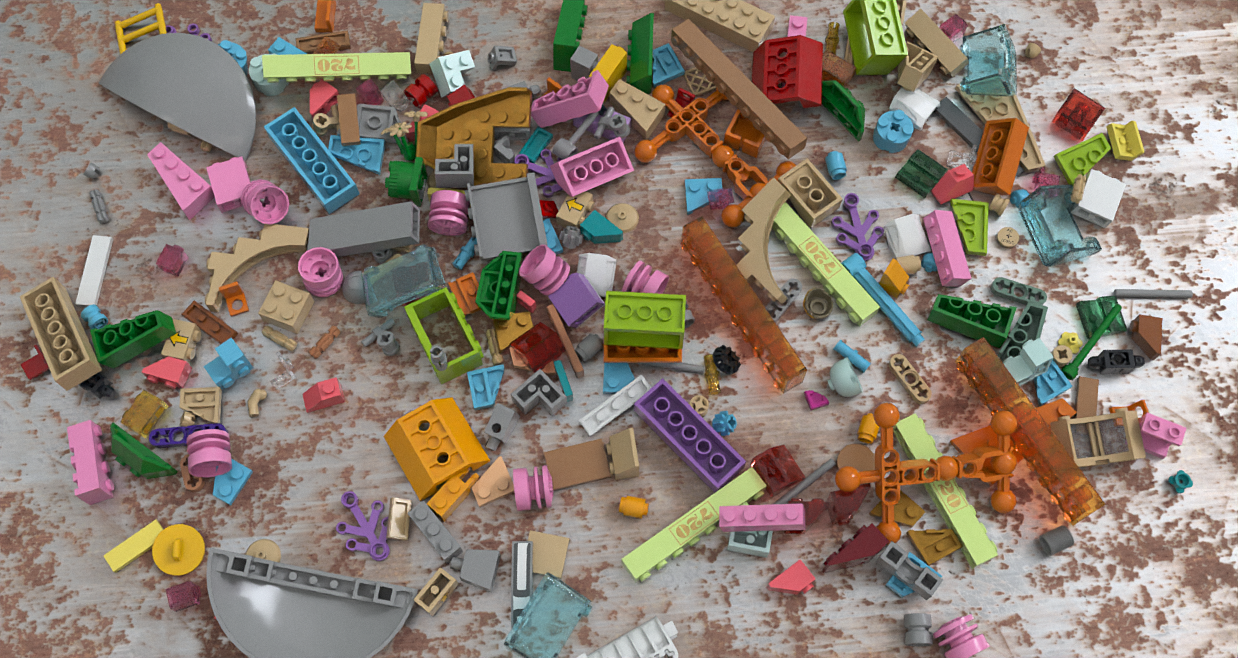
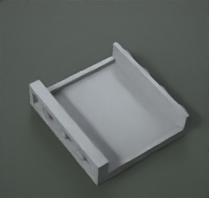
M534 172L527 173V177L476 186H470V183L467 184L468 190L464 191L466 201H470L471 208H468L469 219L474 221V226H471L472 237L477 238V244L474 245L476 256L480 255L481 261L494 259L502 251L522 252L523 254L531 252L541 244L547 245Z

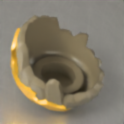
M823 288L809 290L803 300L805 312L814 319L828 317L834 307L832 297Z

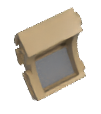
M1127 407L1115 409V413L1077 419L1063 416L1058 417V421L1050 423L1059 470L1146 458L1136 410L1128 411Z

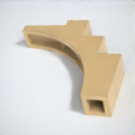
M773 177L742 209L746 214L744 218L751 225L738 238L742 242L740 246L747 254L735 266V269L738 271L736 275L743 282L748 280L751 284L755 282L761 289L765 287L769 291L767 295L774 302L778 300L783 304L788 298L780 290L772 275L769 264L768 243L774 219L791 194Z
M264 224L263 229L259 233L260 240L238 237L237 244L235 243L233 246V254L211 252V256L207 259L206 267L212 275L209 280V293L205 296V304L211 312H219L224 296L219 291V287L235 282L244 272L257 263L280 254L305 253L309 240V228Z

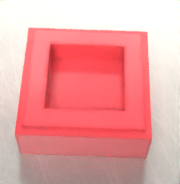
M520 290L517 294L518 303L533 313L536 309V301Z

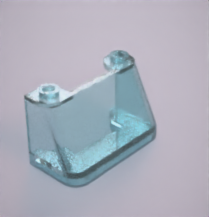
M1005 24L964 36L963 44L960 47L961 52L968 58L969 64H967V76L963 77L962 81H960L962 92H966L968 95L1005 97L1016 95V50Z
M1072 185L1040 186L1019 204L1020 215L1043 265L1048 267L1088 257L1102 250L1097 238L1090 236L1083 239L1069 209L1075 204V202L1071 201Z
M426 245L417 246L415 251L376 267L369 266L361 274L367 313L369 316L377 318L387 316V311L391 312L393 308L424 295L428 296L447 287L435 251L432 247H426Z
M547 572L508 634L504 646L520 658H558L578 621L583 616L587 618L593 608L591 600Z

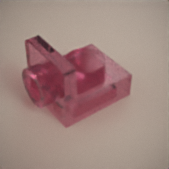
M1041 167L1038 172L1034 173L1032 183H1035L1034 191L1052 195L1058 193L1060 176L1045 173V167Z

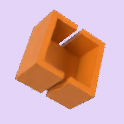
M737 109L725 133L724 145L736 150L742 148L743 153L757 158L766 138Z

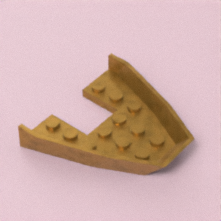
M508 87L454 104L419 121L416 157H422L426 165L435 169V159H454V144H473L474 186L527 177L528 164L493 163L495 127L530 128L532 91L527 87Z

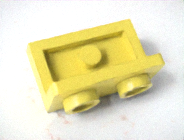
M1130 121L1126 125L1111 123L1106 126L1115 159L1132 161L1144 153L1136 121Z

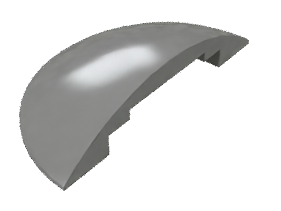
M166 33L146 38L120 54L99 81L100 85L144 110L236 157L242 156L244 161L247 160L256 129V106L253 91L238 62L227 51L212 41L186 33Z
M210 548L207 560V590L214 615L230 641L249 658H371L382 650L402 628L415 602L414 598L418 592V589L348 577Z

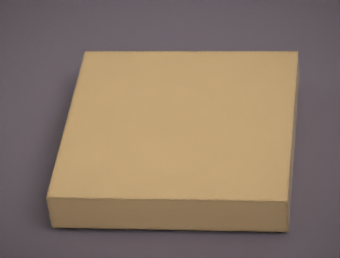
M530 530L528 541H533V574L561 579L570 538Z

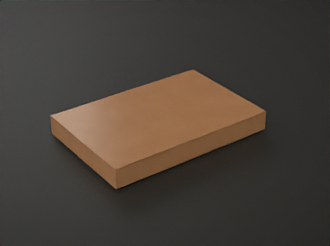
M602 438L544 452L547 467L552 476L553 491L611 478Z

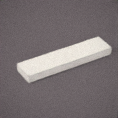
M92 236L75 303L78 307H87L93 304L97 305L113 243L112 237Z
M641 374L579 420L580 424L591 437L633 406L636 401L651 389V386Z

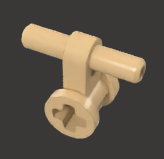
M337 105L330 107L333 115L331 118L324 113H318L314 116L311 128L317 136L325 135L328 129L336 128L337 131L340 129Z

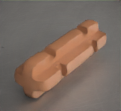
M331 326L328 330L329 332L325 333L317 341L316 346L309 350V354L317 359L322 354L321 352L325 351L334 341L333 338L339 336L341 332L336 326Z

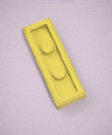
M154 520L103 555L113 572L117 573L153 547L157 535L164 530L158 520Z

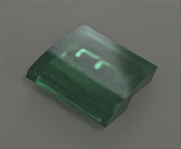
M917 149L908 159L907 163L898 171L895 178L926 198L948 169Z
M1102 296L1096 300L1079 301L1075 304L1087 339L1091 338L1112 308L1118 304L1116 296ZM1121 311L1101 337L1127 331Z

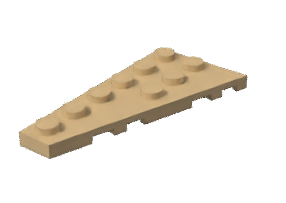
M1007 73L956 85L955 90L984 124L990 120L1017 118L1029 127ZM1030 127L1019 165L1026 173L1044 169L1046 166Z

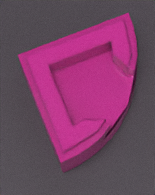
M813 390L804 391L810 411L829 405V401L824 395Z

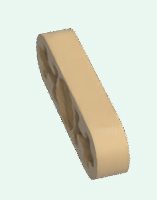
M901 354L892 356L889 361L891 372L916 403H927L932 396L931 389L905 356ZM895 362H902L901 367L894 365ZM907 368L908 370L901 375L902 369L904 371ZM912 375L915 378V383H907L905 376ZM917 384H919L918 388H915V390L912 389L916 387ZM919 391H920L921 393H923V392L926 393V395H925L924 397H923V396H921V397L918 396Z

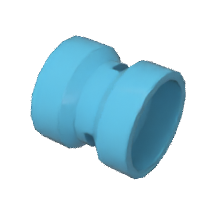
M95 304L87 306L80 314L81 318L88 322L90 329H101L108 323V318L101 314V310Z

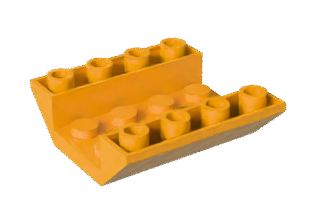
M453 397L434 399L397 419L383 436L420 502L437 493L436 486L463 470L471 467L475 471L490 462L489 457ZM422 423L430 424L426 431L419 430ZM443 454L449 456L445 463L438 462L439 456Z

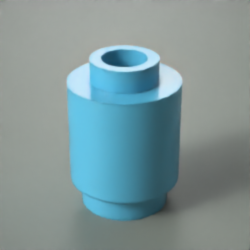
M838 151L828 153V156L825 157V162L829 175L834 180L844 178L847 168L843 154Z

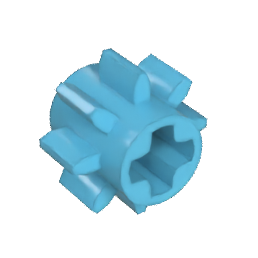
M721 411L719 414H715L712 426L717 433L721 432V436H726L734 432L737 421L733 414L728 415V411Z

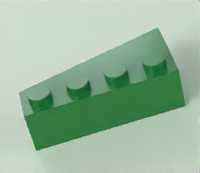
M563 0L553 42V70L571 72L570 59L580 46V40H582L583 35L582 28L585 27L584 16H587L588 5H585V0Z
M155 310L138 315L135 319L121 320L118 324H108L101 329H91L90 333L98 362L114 369L176 334V330L171 316Z

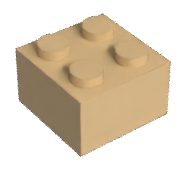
M275 280L258 314L264 322L298 334L315 301L310 293Z

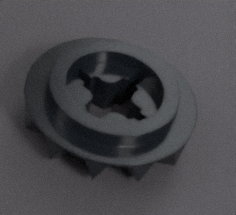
M725 345L717 347L713 352V361L716 367L725 374H734L738 371L741 364L739 362L740 357L736 356V351L733 352L731 347H726Z

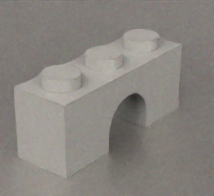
M424 500L408 512L412 521L426 536L446 564H449L453 557H457L463 552L460 545Z
M891 541L876 563L925 600H928L935 593L943 579L929 568H921L914 564L908 558L909 553Z

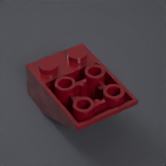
M873 523L868 527L863 525L853 536V541L849 538L841 545L838 554L833 552L823 563L825 567L822 572L828 573L866 564L882 551L890 541Z

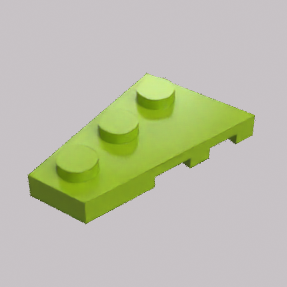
M1103 133L1061 151L1053 157L1069 186L1072 188L1078 174L1084 176L1111 147Z
M951 198L950 204L966 254L986 256L989 202Z

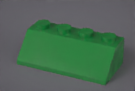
M649 13L632 22V30H628V40H632L631 45H628V56H631V60H627V71H630V76H627L626 83L646 94H651L654 13Z

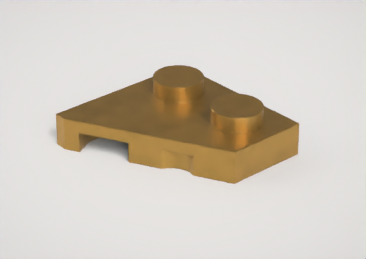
M530 311L514 313L510 320L492 319L499 353L505 351L510 345L517 343L520 338L527 336L534 329Z
M900 490V500L894 505V522L912 528L926 511ZM881 500L870 511L869 515L882 518Z
M952 529L909 530L906 532L923 562L928 566L963 547Z

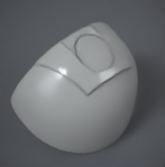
M362 270L353 271L348 274L342 284L343 296L347 301L354 304L368 302L362 280Z

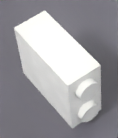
M1091 169L1086 175L1087 180L1083 198L1079 204L1074 203L1071 213L1106 228L1114 220L1126 184L1116 178L1106 176L1100 171Z

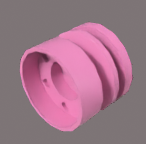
M258 179L252 181L242 192L241 202L243 208L248 214L263 224L277 223L288 212V196L281 188L268 180Z
M441 190L434 192L431 196L428 228L442 235L456 236L465 233L467 230V215L470 201H466L465 194L457 191Z
M544 244L534 248L525 257L519 268L520 276L528 283L533 284L543 295H550L558 290L570 272L569 264L563 261L560 256H556L555 252Z
M317 247L306 251L301 256L298 262V271L309 293L317 297H328L335 294L341 288L343 273L334 252L327 248Z
M638 261L628 273L621 292L663 294L669 276L659 270H656L650 276L652 267L650 265L645 267L644 262Z
M219 429L200 430L186 438L187 452L190 455L188 457V469L191 475L207 478L226 474L232 469L231 453L229 452L230 437L226 431Z
M547 465L542 466L543 475L538 474L537 466L534 467L533 476H529L527 468L513 469L517 511L531 510L532 500H536L539 509H542L541 499L546 500L547 508L552 507L554 496L553 484Z
M972 614L959 616L943 624L937 632L933 633L935 639L943 635L946 638L938 643L939 647L950 645L951 648L944 653L946 658H969L990 647L983 634L972 635L971 632L978 627L977 623L970 627L967 626L966 623L974 619Z

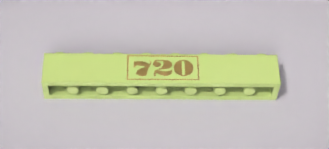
M410 52L262 55L263 79L267 80L268 83H277L283 79H286V82H297V79H305V82H315L316 79H323V81L329 82L334 81V78H342V81H352L353 78H360L362 81L371 80V77H378V80H389V77L404 80L407 79V76L411 75Z
M785 202L772 225L775 235L779 240H783L787 244L788 250L792 254L795 253L801 265L811 271L812 277L823 285L825 292L832 295L837 305L848 313L850 320L853 323H857L860 327L877 314L880 306Z
M916 413L900 420L893 427V432L909 460L927 459L930 461V458L936 460L938 457L943 456L941 452L937 451L933 437L928 435L923 420L918 418ZM929 467L925 469L924 474L928 472ZM956 478L950 481L935 480L930 483H923L946 525L954 531L963 546L961 551L970 567L974 569L995 558L998 555L997 547L986 535L985 526L981 522L979 523L974 507L968 504L965 499L966 494L961 487H958L955 481Z
M753 467L749 468L622 558V565L635 583L639 580L641 582L645 581L651 576V571L656 568L657 570L662 569L668 564L667 560L672 556L677 558L684 552L683 549L686 546H694L701 540L699 537L703 534L709 535L717 529L716 525L719 524V506L749 505L748 502L752 499L756 501L765 494L764 491L767 485Z

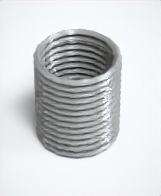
M1063 525L1042 534L1039 538L1043 550L1050 556L1074 545V538L1070 530Z

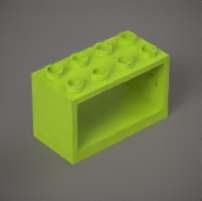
M852 0L843 10L856 75H888L908 55L896 0Z
M447 287L404 306L409 321L441 385L483 365L481 359L484 357L482 348L478 340H475L472 328L467 324L466 317L462 309L459 308L454 293H449ZM449 306L471 352L448 362L447 368L439 371L432 364L430 355L432 345L419 320Z
M606 291L604 345L682 349L685 330L686 295Z

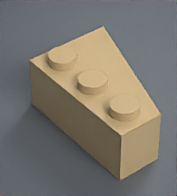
M906 41L908 55L898 64L897 84L907 91L914 92L931 74L938 56Z
M620 79L610 91V104L618 113L632 118L631 126L633 129L637 130L644 140H648L665 115V104Z

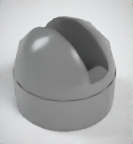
M90 162L83 175L91 179L96 178L100 173L99 167Z

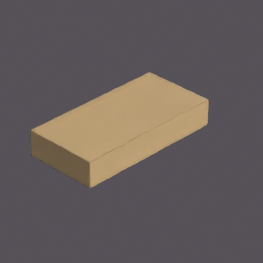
M390 498L386 538L402 541L408 540L410 522L408 512L411 511L412 500Z

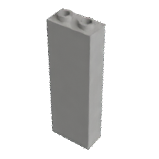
M411 201L310 219L307 251L312 248L323 247L334 252L336 257L419 244L420 209Z

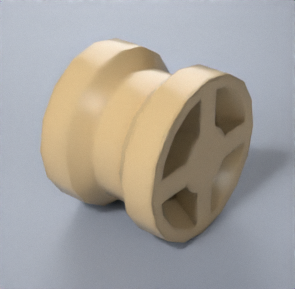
M997 193L988 210L995 211L997 215L1001 216L1010 200L1001 198L1000 194Z
M1059 345L1051 352L1053 360L1059 368H1063L1072 359V351L1065 345Z
M701 395L694 396L690 400L689 405L703 418L708 412V400Z

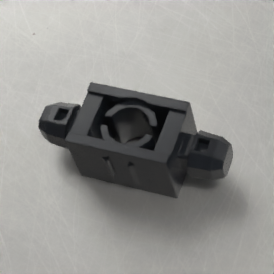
M1133 349L1103 350L1098 356H1092L1088 359V366L1095 369L1099 368L1100 374H1129L1135 368L1145 365L1144 357L1133 355ZM1112 359H1115V360H1117L1119 363H1121V362H1123V363H1122L1121 365H1117L1114 361H1111V360H1112Z
M101 373L90 377V379L95 378L96 384H89L88 379L78 384L84 390L100 399L102 396L113 398L116 394V390L111 387L113 383Z

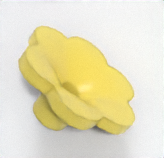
M1064 332L1058 340V345H1065L1070 348L1072 354H1077L1083 342L1079 339L1077 333Z

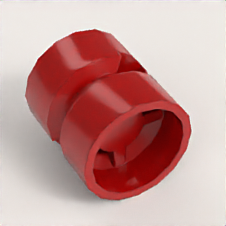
M421 74L415 80V84H410L404 90L405 96L417 108H420L427 102V97L431 98L438 92L435 83L425 74Z

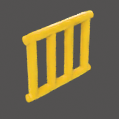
M160 3L155 4L154 8L124 21H115L120 54L127 50L125 43L158 29L160 34L167 33ZM156 15L157 22L124 36V28Z

